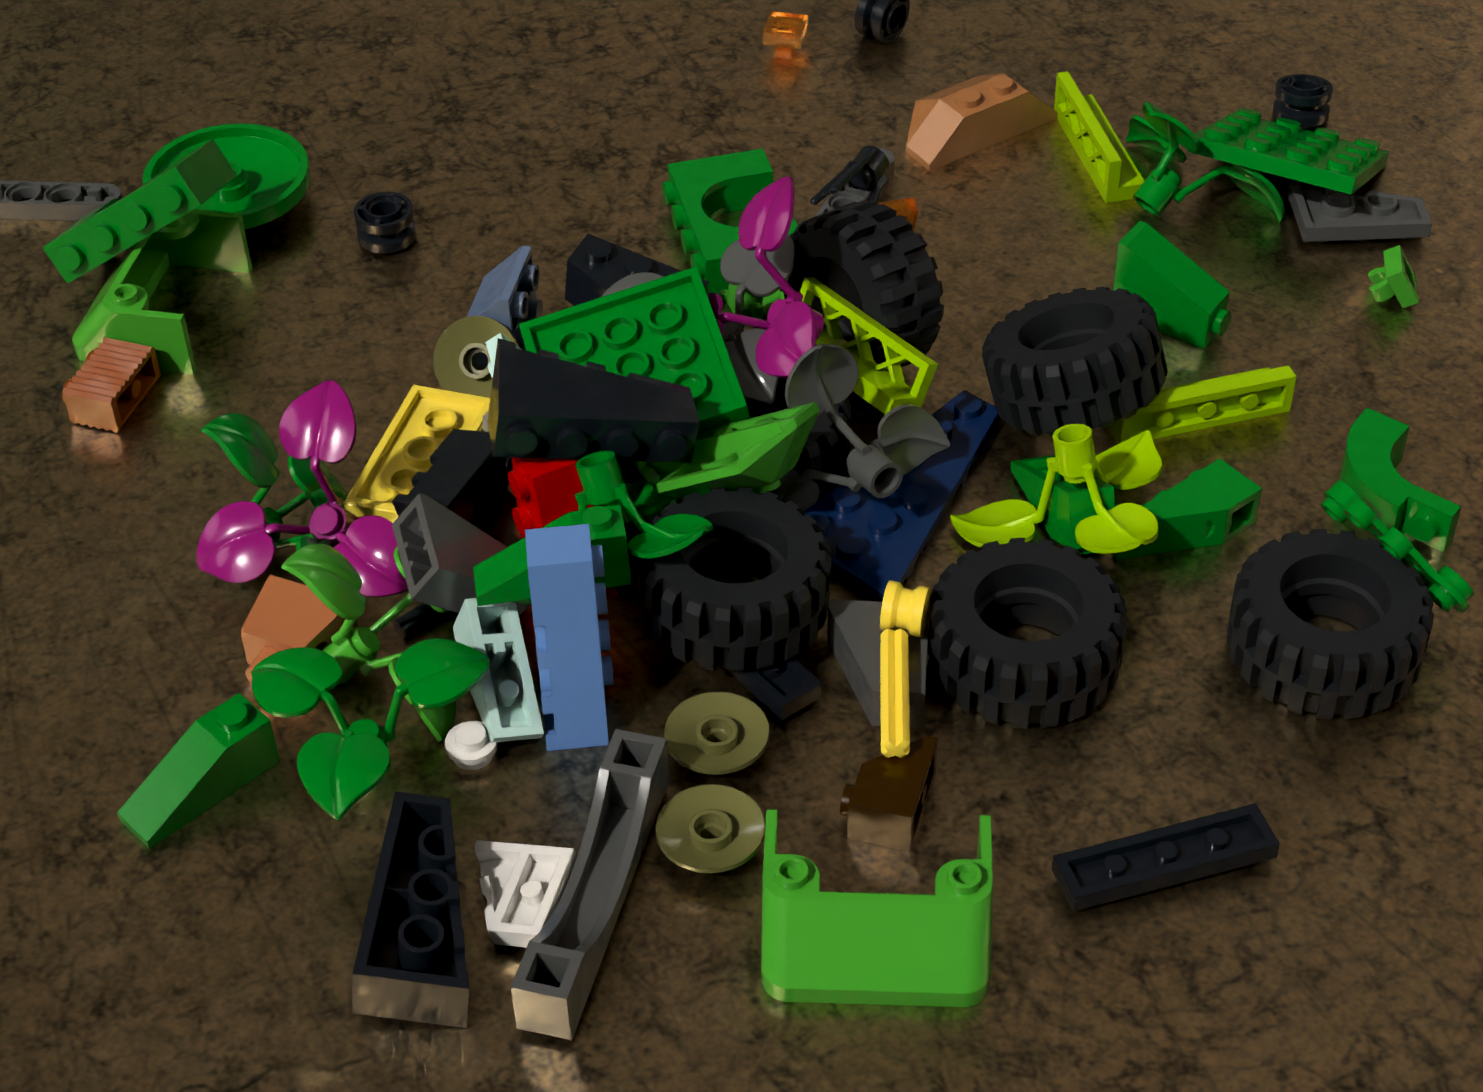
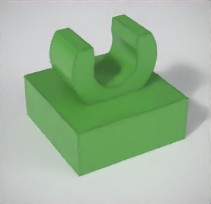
M1398 245L1383 251L1385 267L1375 268L1368 273V277L1373 284L1369 287V290L1375 301L1383 302L1395 295L1402 309L1419 303L1416 275L1401 246Z

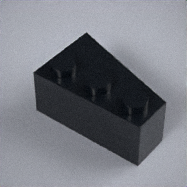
M587 234L567 259L565 300L575 306L600 298L614 283L635 273L650 272L665 277L681 270ZM702 279L705 291L707 293L709 281Z
M453 429L430 456V462L433 464L427 472H417L411 479L412 486L415 487L408 495L398 494L392 503L399 517L413 499L421 493L434 499L488 534L487 527L492 517H498L502 510L503 496L509 485L508 472L513 470L512 458L493 457L489 432Z

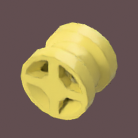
M889 580L882 601L880 630L901 628L907 630L911 636L923 637L929 615L931 588L918 586L914 590L906 589L901 582Z

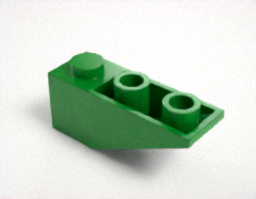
M1219 458L1205 468L1195 470L1188 478L1172 488L1160 491L1152 500L1142 505L1154 514L1158 522L1159 533L1154 542L1147 545L1140 544L1135 549L1113 553L1112 556L1120 560L1223 545L1256 524L1262 488Z

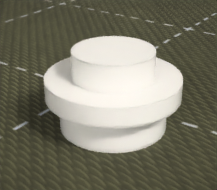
M480 721L460 723L453 727L445 738L447 755L458 767L466 770H476L488 765L498 747V742L491 743L485 726Z

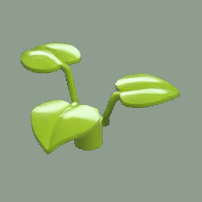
M1068 424L1058 428L1053 433L1055 457H1050L1046 460L1048 471L1037 510L1034 505L1027 501L1009 499L982 506L966 514L950 515L951 523L958 534L977 547L981 548L984 544L998 541L999 545L1009 543L1011 538H1025V542H1029L1036 536L1034 524L1041 523L1045 518L1056 473L1058 472L1064 477L1066 482L1074 484L1086 482L1095 512L1098 514L1087 517L1077 524L1075 529L1077 543L1085 550L1093 553L1111 554L1129 551L1139 547L1140 544L1147 545L1157 539L1159 533L1157 519L1150 510L1135 503H1123L1107 511L1102 504L1094 476L1114 486L1116 489H1133L1157 479L1163 469L1162 460L1148 429L1095 456L1091 428L1084 424Z

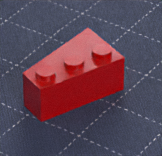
M512 458L513 470L508 472V480L517 500V507L512 509V515L521 539L525 537V529L542 528L568 512L578 511L575 494L583 491L575 466L578 460ZM616 587L606 588L607 600L618 596Z

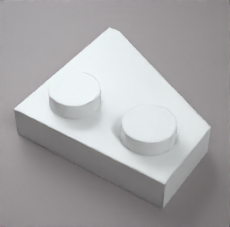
M477 840L474 848L481 873L479 881L481 894L486 906L484 909L486 927L492 944L527 948L529 941L541 931L555 910L571 875L577 858L574 848Z

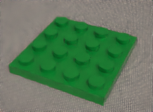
M1239 108L1237 112H1232L1195 133L1200 147L1196 151H1187L1350 195L1386 167L1390 152L1379 149L1380 143L1374 140L1356 138L1355 142L1340 139V133L1331 129L1316 128V131L1312 132L1300 129L1301 123L1295 120L1277 118L1276 122L1261 119L1262 113L1245 108Z
M697 266L519 324L526 351L537 354L538 350L542 349L557 353L560 360L585 366L586 362L589 361L604 365L607 372L627 377L630 373H635L689 387L700 422L697 434L750 417L746 401Z

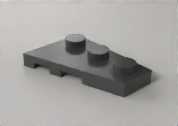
M1293 179L1288 180L1287 195L1303 242L1324 243L1339 240L1367 241L1370 239L1392 238L1407 240L1430 237L1433 223L1423 198L1370 191L1363 197L1327 188L1325 191L1303 188L1304 182Z

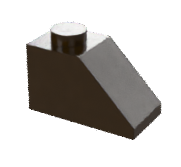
M926 736L911 742L910 752L903 758L897 756L888 758L881 755L862 763L855 785L847 783L841 798L840 815L848 816L847 839L911 852L936 774L938 738Z

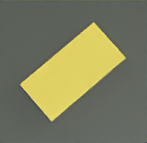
M413 385L343 503L344 509L355 514L358 518L380 516L394 523L398 515L392 501L398 494L408 495L415 487L412 486V477L417 472H427L433 465L430 462V456L453 429L485 432L482 429L483 415L489 411L490 398Z

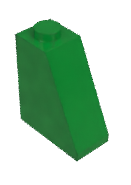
M1139 221L1118 242L1113 291L1118 288L1125 289L1131 294L1136 293L1146 300L1155 311L1159 332L1205 349L1216 335L1222 336L1225 333L1231 320V311L1227 310L1230 291L1148 223Z

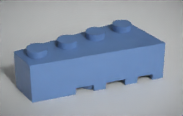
M589 524L525 529L527 568L547 751L608 746L609 738L604 686H612L614 681L611 655L601 656V651L611 650L608 619L598 620V615L608 614L605 582H594V577L605 576L602 544L591 545Z

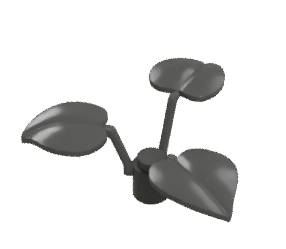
M789 234L779 249L773 252L766 251L768 260L786 281L791 275L795 261V246ZM739 239L734 241L725 250L720 261V270L726 282L738 285L735 292V314L744 316V295L747 290L757 297H768L777 292L780 286L757 261L755 250L748 251L740 245ZM650 272L626 276L608 288L601 297L663 276ZM734 322L723 323V340L744 399L762 404H773L779 377H773L762 372L756 363V346L759 338L766 330L753 328L744 331L743 328L746 325Z
M819 344L806 351L791 369L785 386L786 404L788 409L796 406L817 402L819 408L817 417L825 411L827 417L855 447L849 453L846 462L850 478L812 469H806L799 475L793 468L780 478L781 485L769 492L779 495L784 503L794 502L804 511L816 504L820 493L818 484L812 479L847 486L854 492H858L861 487H864L873 496L885 498L898 489L903 475L918 467L930 456L949 448L950 442L939 422L930 413L917 405L904 404L893 408L883 416L878 425V439L873 440L871 445H866L833 408V405L844 401L853 391L858 379L857 362L854 356L841 346Z

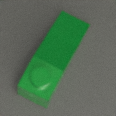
M1054 455L1011 461V472L1036 510L1048 471L1046 460L1047 458L1055 457ZM1057 472L1042 524L1050 538L1063 546L1067 545L1079 550L1081 554L1093 553L1082 548L1075 538L1077 524L1087 517L1098 515L1095 512L1086 482L1077 484L1066 482L1064 477ZM1094 476L1102 504L1108 511L1115 507L1114 486Z
M620 505L608 507L593 506L585 510L568 512L542 527L589 524L591 545L602 544L605 573L604 577H594V582H605L606 588L632 584L627 537ZM525 537L473 567L478 606L531 599Z
M240 693L197 719L117 812L119 820L150 849L278 764L280 759L270 719Z

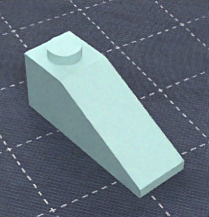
M476 598L465 599L453 625L456 642L486 654L490 659L491 664L487 673L470 690V693L491 743L542 738L544 731L516 603L504 602L478 606Z

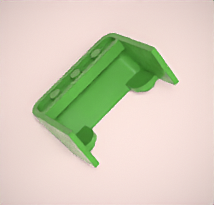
M193 209L129 247L121 256L73 334L72 341L77 357L85 362L89 352L98 348L99 342L102 343L103 337L154 347L160 371L194 375L197 369L184 314L147 310L150 304L149 299L170 265L250 273L252 264L242 214Z
M766 809L761 938V981L765 991L779 1001L800 1003L970 1007L981 1002L988 994L991 974L993 897L991 815L979 816L976 859H956L945 863L936 874L934 895L820 891V873L817 866L810 859L796 854H778V810Z

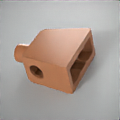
M270 574L241 628V638L246 660L250 665L245 672L247 679L252 683L251 671L263 659L279 651L298 647H308L322 651L332 643L331 636L339 631L345 619L329 609L307 585ZM357 619L352 627L358 628Z

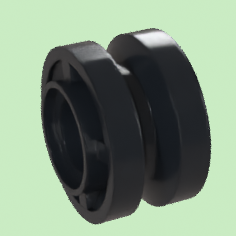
M859 0L855 13L857 32L867 37L874 36L876 40L886 44L893 42L898 38L906 25L910 1Z
M1292 74L1278 79L1275 89L1277 99L1273 104V117L1276 120L1277 118L1295 120L1301 123L1300 127H1315L1326 123L1329 119L1330 106L1328 102L1332 98V84L1324 78L1309 74Z
M388 191L377 192L365 196L355 205L354 217L357 225L358 241L364 249L374 253H393L405 249L415 240L416 227L413 220V206L411 200L405 195Z

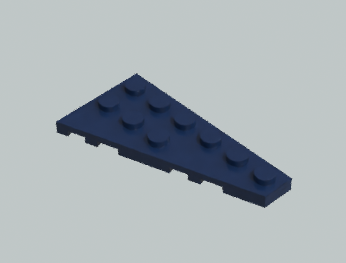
M963 390L932 414L947 435L950 447L930 456L918 467L903 475L900 486L893 494L885 498H877L864 487H861L858 492H854L847 486L838 485L817 501L815 505L805 510L804 516L810 514L822 528L823 534L828 539L831 548L830 557L832 558L831 575L871 601H883L884 592L889 580L901 582V584L908 582L914 571V563L921 551L927 549L953 504L955 492L959 486L963 487L969 475V468L975 458L980 457L999 424L1000 416L997 414L996 407L966 390Z

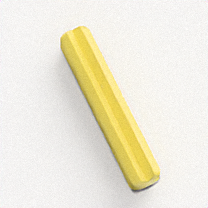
M888 628L880 634L881 752L888 758L893 756L903 758L910 752L908 634L901 628L895 631Z

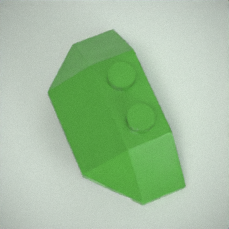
M812 402L791 409L725 424L697 434L692 463L634 461V464L659 494L681 500L686 495L697 491L700 495L708 494L711 488H725V491H738V487L752 488L753 493L763 494L765 491L769 492L781 485L780 478L796 466L819 413L817 402Z

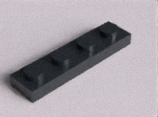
M1254 803L1054 855L1051 870L1074 912L1277 858L1280 843L1257 804Z

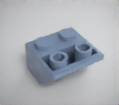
M521 246L484 276L467 314V317L484 316L499 321L513 334L519 348L525 351L526 348L519 324L542 317L543 302L536 297L540 270L538 265L533 264L531 246ZM481 353L476 358V365L487 367L488 357Z

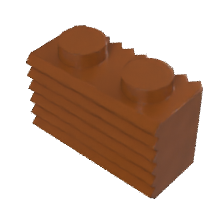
M103 337V342H99L98 348L89 352L85 365H81V370H77L76 376H72L64 384L62 399L66 404L70 421L75 425L77 423L82 426L87 424L90 428L95 426L99 430L103 428L107 432L110 429L114 433L118 432L161 376L155 348Z

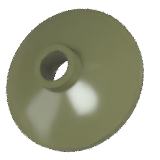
M484 316L464 317L447 327L437 341L433 356L434 372L443 390L490 398L493 378L489 373L488 365L483 370L477 367L476 358L481 353H484L488 357V363L491 362L485 342L499 333H502L518 346L510 330L499 321Z
M707 692L692 696L673 709L665 723L664 738H667L668 752L682 766L703 774H728L748 767L763 754L769 741V723L761 708L748 698L730 692Z
M719 784L698 785L677 793L665 803L656 821L657 842L665 856L676 865L698 873H720L743 865L758 852L765 836V820L758 804L744 792Z

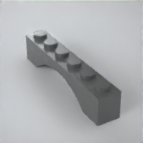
M615 729L599 768L586 829L569 880L548 922L529 941L510 987L517 1029L567 1040L573 1039L670 781L667 738Z

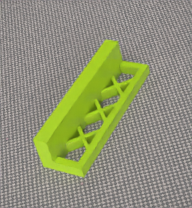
M1068 71L1057 73L1054 100L1057 120L1105 203L1133 199L1134 193L1142 185L1144 179L1094 96L1092 94L1082 95Z
M804 277L799 291L803 295L802 302L811 306L814 296H817L821 300L825 317L823 318L824 326L822 333L815 342V346L819 344L841 346L854 356L858 366V379L853 392L883 414L904 404H914L922 407L938 363L814 277ZM845 317L851 320L855 339L850 342L843 339L839 320ZM875 339L882 342L886 362L877 364L873 360L869 342ZM907 361L919 368L912 388L905 383L901 364Z
M1287 365L1272 369L1267 367L1162 388L1160 393L1155 395L1153 401L1146 408H1138L1135 415L1128 419L1121 418L1116 420L1114 425L1109 426L1119 444L1147 429L1150 431L1152 439L1288 412L1291 409L1297 376L1290 366Z

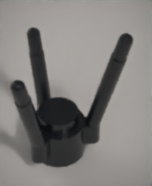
M864 146L837 176L811 198L810 203L817 205L830 193L836 194L849 181L859 189L872 187L873 189L868 201L878 203L882 190L889 182L883 175L889 167L887 156L877 147Z

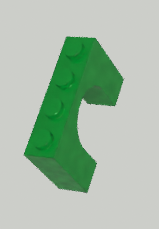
M211 139L177 160L159 175L117 201L114 198L85 215L42 248L68 284L199 207L236 177L237 174L215 141Z
M763 148L667 164L668 181L662 182L663 199L666 206H671L675 230L681 229L682 248L685 255L691 254V268L697 266L701 279L709 281L707 293L717 294L720 290H728L729 283L722 276L720 261L725 250L734 241L739 239V227L724 225L714 221V219L727 213L744 210L759 191L774 182L773 169ZM795 219L792 220L790 230L788 232L789 235H791L798 226Z

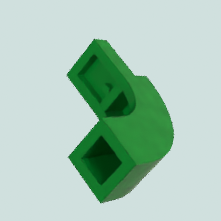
M1367 407L1349 430L1339 480L1350 486L1388 529L1393 526L1403 534L1444 552L1453 542L1462 506L1410 483L1396 471L1395 468L1402 461L1409 426Z

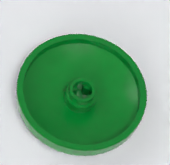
M238 123L206 127L174 139L158 150L149 160L142 180L144 185L177 160L213 139L237 176L195 209L241 213L244 229H249L270 222L291 210L307 192L311 173L307 153L300 142L294 137L272 127Z

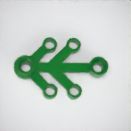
M1338 480L1324 493L1326 499L1320 505L1335 522L1342 525L1346 520H1349L1374 540L1379 541L1383 549L1388 551L1397 560L1401 561L1405 557L1408 562L1407 568L1414 566L1425 581L1424 586L1430 591L1433 602L1442 610L1449 612L1454 608L1463 613L1469 608L1467 601L1475 595L1470 585L1448 566H1443L1437 572L1402 532L1393 526L1388 529L1373 510L1345 482Z

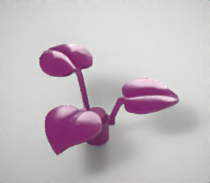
M790 176L780 178L771 183L750 200L742 213L738 231L740 245L748 251L755 250L757 261L788 297L784 300L778 299L771 305L767 315L768 321L730 312L722 313V297L716 293H707L722 338L724 334L722 324L726 322L766 329L756 346V363L762 372L779 378H788L797 360L810 348L815 347V342L821 335L824 326L822 314L813 310L809 304L802 302L803 295L789 285L766 256V251L773 252L781 247L790 230L795 196L794 178Z
M326 380L296 398L286 408L279 426L280 441L285 451L297 460L311 459V470L327 496L328 503L318 506L313 511L310 525L308 526L279 523L266 525L265 511L255 502L240 501L223 507L209 520L200 536L197 547V565L201 571L210 573L230 583L252 582L267 573L275 559L276 545L269 534H314L322 541L329 540L336 546L333 548L342 553L355 567L362 579V587L359 592L365 597H386L409 591L406 579L398 570L393 556L394 549L397 546L392 527L393 523L380 516L357 518L355 514L341 507V497L335 494L321 468L320 460L331 464L344 461L352 451L356 440L357 424L354 409L347 393L337 382Z

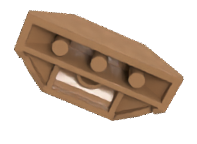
M1004 73L979 75L915 101L906 144V153L928 171H932L1057 119V112Z

